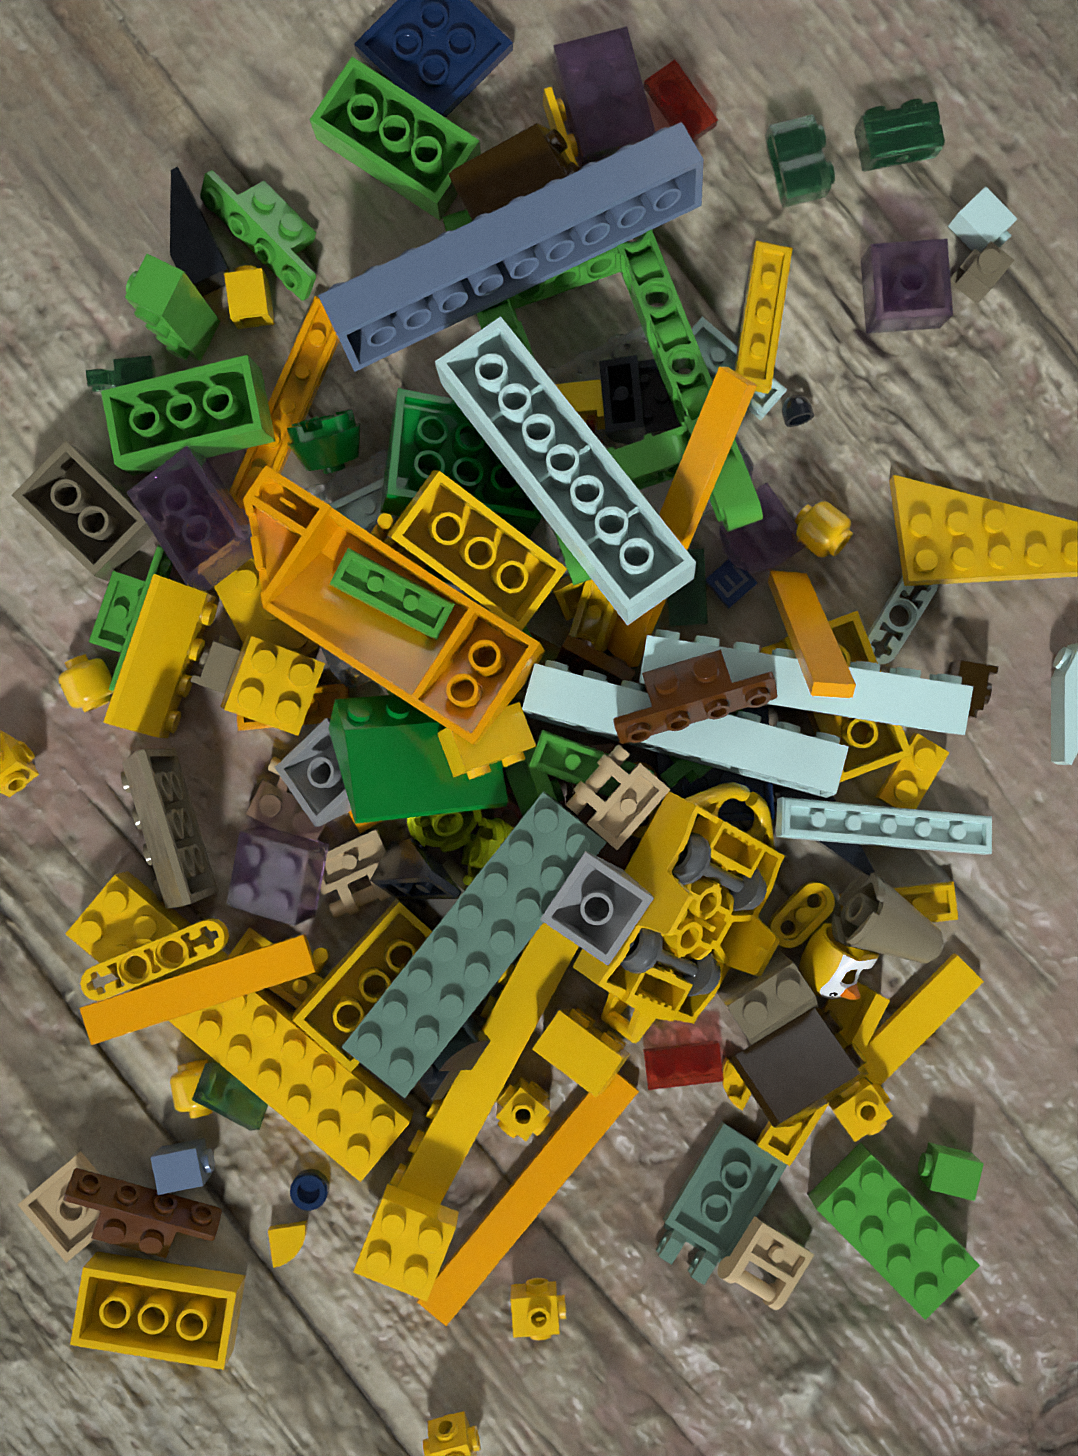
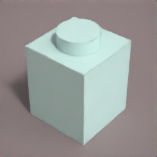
M985 187L956 215L948 227L971 251L976 248L979 252H982L990 241L1000 248L1012 236L1007 230L1014 224L1017 218Z

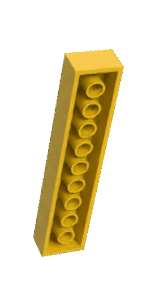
M129 871L115 874L65 934L101 963L192 924L173 908L166 909L164 901L160 902L153 891ZM185 933V935L190 940L189 933ZM204 934L190 941L193 948L205 942H210L212 947H215L214 943ZM168 941L164 946L163 953L168 961L175 963L182 959L183 948L176 941ZM193 949V955H198L197 952ZM221 949L209 957L131 988V990L225 960L229 955ZM132 956L128 960L127 968L134 977H143L147 971V964L143 958ZM117 971L112 973L117 978H120ZM268 988L168 1020L360 1182L411 1122L414 1110L359 1064L352 1072L347 1070L292 1021L294 1010Z

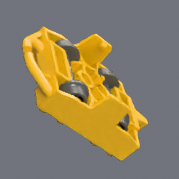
M735 782L717 785L685 799L669 791L625 869L628 875L654 896L653 901L609 966L584 949L581 950L573 968L609 992L601 1019L632 1043L640 1041L655 1019L672 1022L677 1020L694 1024L700 1013L715 996L729 969L733 968L760 977L776 950L780 938L758 918V915L773 889L780 865L785 856L776 851L771 813L767 802L759 794L750 792L746 786ZM734 798L739 801H745L746 805L753 810L754 821L752 827L746 833L718 818L720 807L728 799ZM627 1005L634 1008L630 1021L621 1015Z

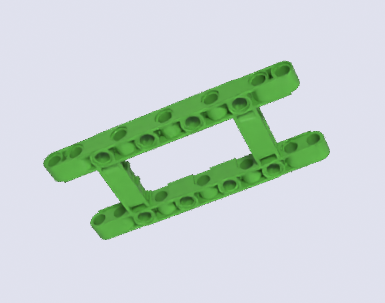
M466 209L442 217L446 231H454L472 222ZM652 229L633 238L636 241L622 243L476 314L481 330L499 317H502L534 357L522 322L518 321L515 309L621 272L681 426L652 436L651 433L644 435V440L618 449H614V447L607 448V451L639 491L674 478L713 383ZM654 303H662V304H664V305L661 306V307H652V306H650V305H652V304H654ZM686 368L691 372L688 374H678L675 371ZM735 439L709 498L718 522L722 521L727 531L763 519L759 498ZM554 531L573 586L591 580L587 572Z

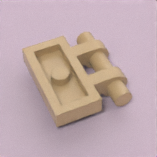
M619 744L608 756L604 754L598 760L597 764H599V767L585 783L580 781L573 789L576 793L565 804L576 815L587 804L592 806L596 812L588 820L587 824L616 850L621 847L670 791L663 782L641 763H638L629 774L626 773L620 766L630 754ZM612 776L620 785L604 802L596 793Z
M273 757L268 770L279 775L274 767L282 760ZM281 776L277 785L262 780L246 812V815L312 847L317 845L326 824L320 827L313 825L294 795L289 792V788Z
M378 828L307 861L322 895L337 889L340 895V900L329 904L334 918L346 913L349 915L361 911V906L378 898L380 901L392 897L373 882H371V886L355 893L349 884L366 875L371 879L386 852L387 847Z

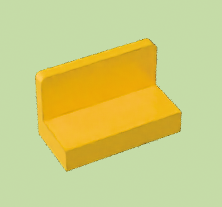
M857 982L860 999H827L823 1009L825 1012L830 1010L834 1013L843 1026V1030L840 1033L848 1045L854 1043L863 1054L890 1000Z

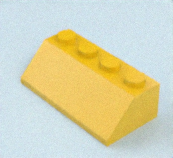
M153 574L103 723L157 738H168L170 733L176 731L181 718V712L177 711L182 697H187L193 682H191L192 676H190L193 663L200 660L204 651L205 640H202L206 625L210 626L216 616L217 605L214 604L215 596Z

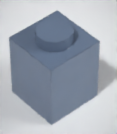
M205 1138L161 1146L150 1157L158 1195L203 1186L215 1168L214 1155L211 1148L207 1149Z

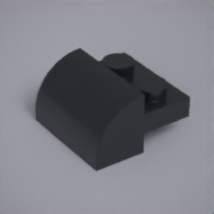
M637 355L599 361L605 430L610 440L630 445L644 440V435L651 433L652 436L681 427L655 359L639 361Z
M471 1015L418 1081L431 1100L443 1099L461 1070H472L491 1041Z

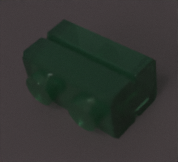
M919 98L909 100L897 109L886 110L885 106H876L868 109L861 115L854 131L863 172L936 158L945 143L937 102L923 103V100Z

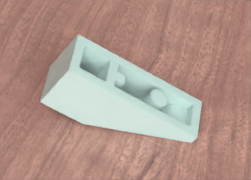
M1078 643L1063 647L1053 662V667L1056 669L1051 677V762L1057 765H1072L1078 753Z

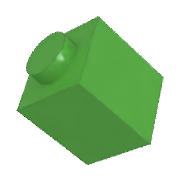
M928 1142L926 1153L923 1152L919 1158L918 1174L920 1175V1180L929 1190L975 1201L984 1163L973 1153Z

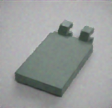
M721 1121L663 1218L665 1223L663 1227L667 1231L655 1249L658 1252V1256L672 1265L685 1242L699 1249V1251L695 1254L687 1270L691 1273L690 1276L705 1285L717 1263L731 1255L754 1216H758L786 1169L787 1164L757 1146L756 1142Z

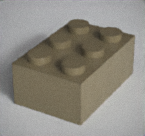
M66 440L11 495L93 576L105 581H109L112 572H117L160 529L81 450Z

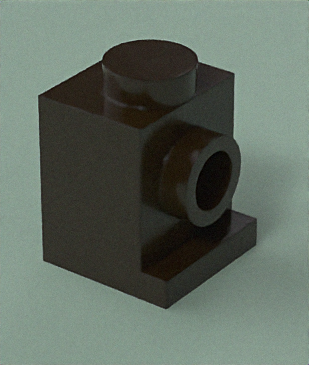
M965 660L950 662L948 675L962 677L961 685L973 686L968 718H977L978 711L984 709V704H988L992 693V684L988 682L989 675L997 674L999 666Z

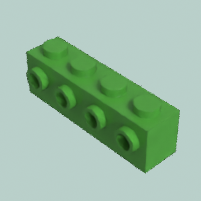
M146 254L139 270L134 271L127 281L126 300L135 308L134 315L146 322L145 327L157 334L156 339L167 345V351L183 360H187L188 356H191L201 361L221 321L184 271Z

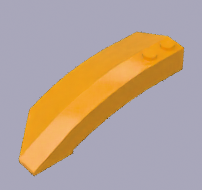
M266 465L244 496L245 512L249 517L252 533L250 540L254 562L259 572L262 592H260L263 608L475 746L526 683L533 671L534 664H538L543 657L545 650L541 643L441 581L333 509L326 502ZM348 548L455 604L437 640L329 585Z

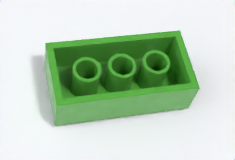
M354 57L350 58L309 119L318 141L439 221H441L458 195L448 173L481 154L480 140Z
M248 354L101 391L114 464L132 476L276 441L262 369Z
M861 1142L808 1194L815 1208L925 1320L980 1266L966 1248Z

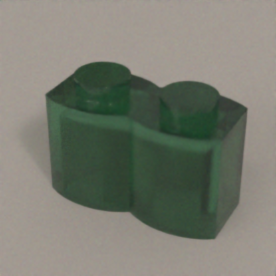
M811 114L769 125L765 134V141L782 208L825 198L831 189V185L835 182V172L832 162H826L822 148L826 146V136L822 124L817 125L814 115Z

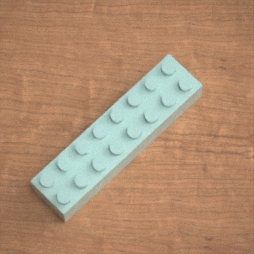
M499 317L435 361L442 386L627 626L694 579L696 561L502 317Z
M656 629L655 636L647 635L639 681L643 685H645L643 672L721 649L732 683L763 673L773 672L778 697L770 700L767 705L949 734L965 735L973 686L961 685L962 677L938 673L937 675L930 674L929 679L920 678L921 670L897 667L890 668V672L885 673L880 672L881 664L856 661L851 662L850 667H848L856 684L853 698L812 696L794 650L776 648V650H772V655L759 653L760 645L736 642L733 644L732 649L720 647V639L696 635L694 642L679 640L680 633L660 629Z
M546 660L545 666L534 664L522 710L532 719L620 742L613 719L652 707L648 693L644 691L645 686L626 680H622L621 686L611 684L606 681L607 676L584 670L583 676L571 673L568 670L569 666ZM738 711L736 716L727 715L720 719H706L692 723L680 731L669 730L655 734L642 742L625 743L825 798L837 794L849 746L839 744L840 737L816 732V736H807L800 734L801 727L778 721L776 726L773 727L760 723L762 717L743 711Z

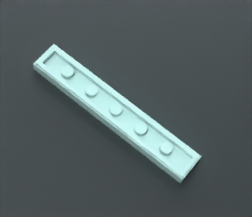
M781 797L777 799L776 837L988 855L992 854V816Z

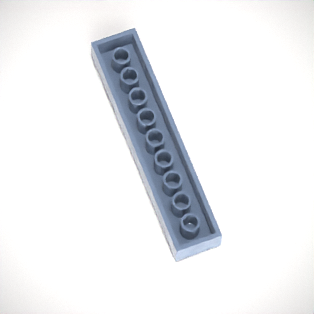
M682 122L669 128H661L651 137L634 145L623 146L615 154L598 162H590L579 171L563 179L552 180L544 188L527 196L517 197L510 201L508 205L489 214H481L472 222L454 231L443 232L435 240L418 248H410L399 257L383 265L372 266L362 275L345 283L334 284L328 291L318 296L354 372L702 206L704 159Z

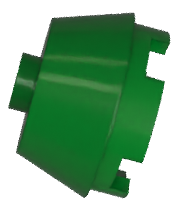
M352 409L335 412L336 416L332 414L319 418L318 416L287 427L290 442L287 444L306 471L323 469L324 474L337 472L346 468L344 463L359 457L361 424L356 423Z

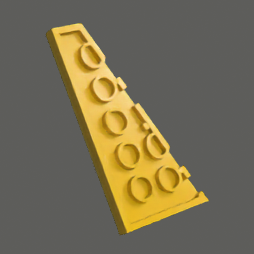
M893 475L889 480L904 586L1078 577L1077 521Z

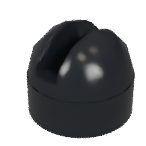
M792 395L787 398L782 408V416L787 427L802 425L814 417L811 403L802 395Z

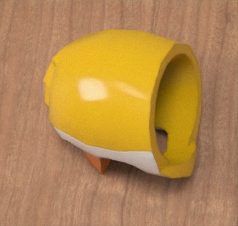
M824 923L809 939L801 957L799 972L815 996L818 995L827 999L845 998L856 1000L860 999L857 986L858 976L863 969H871L879 954L848 947L837 942L832 934V923Z

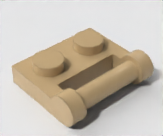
M754 1216L731 1255L720 1261L717 1273L719 1278L730 1284L735 1282L761 1297L763 1303L768 1307L779 1310L787 1301L814 1254L803 1245ZM749 1261L776 1276L775 1283L768 1284L744 1270Z

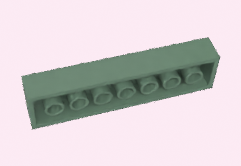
M543 791L343 1044L342 1048L405 1098L544 923L540 920L585 851L597 856L607 843L606 840Z

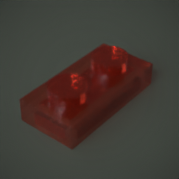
M675 59L644 80L643 88L669 125L674 126L682 122L693 142L717 126L718 119Z
M717 1040L643 1049L648 1090L724 1081L720 1045Z

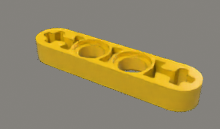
M204 919L90 967L83 973L80 982L81 990L91 1000H105L209 957L223 949L227 944L229 938L228 928L219 919ZM205 926H207L209 931H217L219 937L214 940L215 947H212L210 942L192 947L190 941L205 934ZM185 933H189L190 940L185 935ZM168 941H176L182 946L183 957L179 962H170L165 958L163 949ZM193 949L197 952L198 955H193ZM139 956L145 960L147 971L143 977H134L129 973L127 964L130 957ZM117 971L120 978L107 983L104 989L101 986L94 987L93 980L97 978V972L100 977H104Z

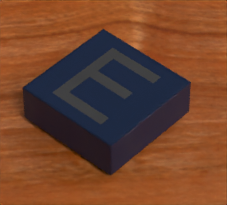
M734 555L704 580L707 586L728 609L758 583Z

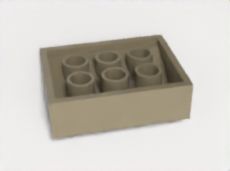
M142 749L136 751L122 762L124 771L121 772V780L127 793H131L135 807L132 808V817L136 827L142 829L146 844H143V853L146 862L150 866L153 865L157 880H154V890L160 902L164 901L165 908L169 909L185 906L217 893L218 888L176 749Z

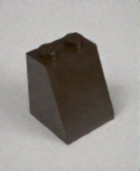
M536 123L456 167L448 175L473 221L481 214H489L508 205L513 199L527 196L540 190L550 181L563 179L579 171L580 168L574 162H570L565 152L568 146L563 136L556 129L550 130Z
M813 1007L729 1059L773 1128L797 1125L868 1075L863 1066L866 1063L864 1055L854 1043L848 1045L840 1033L843 1030L842 1024L830 1010L825 1012L822 1008Z

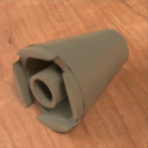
M870 873L871 876L861 874L848 885L838 904L844 906L840 917L833 915L832 934L837 942L848 947L923 964L936 959L941 954L944 947L941 930L881 877Z

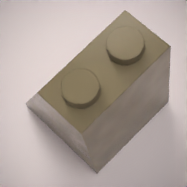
M778 949L774 951L760 977L742 972L721 986L716 992L751 1045L811 1008H819L815 994L795 964Z

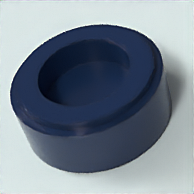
M303 1170L295 1177L291 1184V1200L302 1210L311 1211L318 1209L323 1205L329 1194V1181L319 1170Z

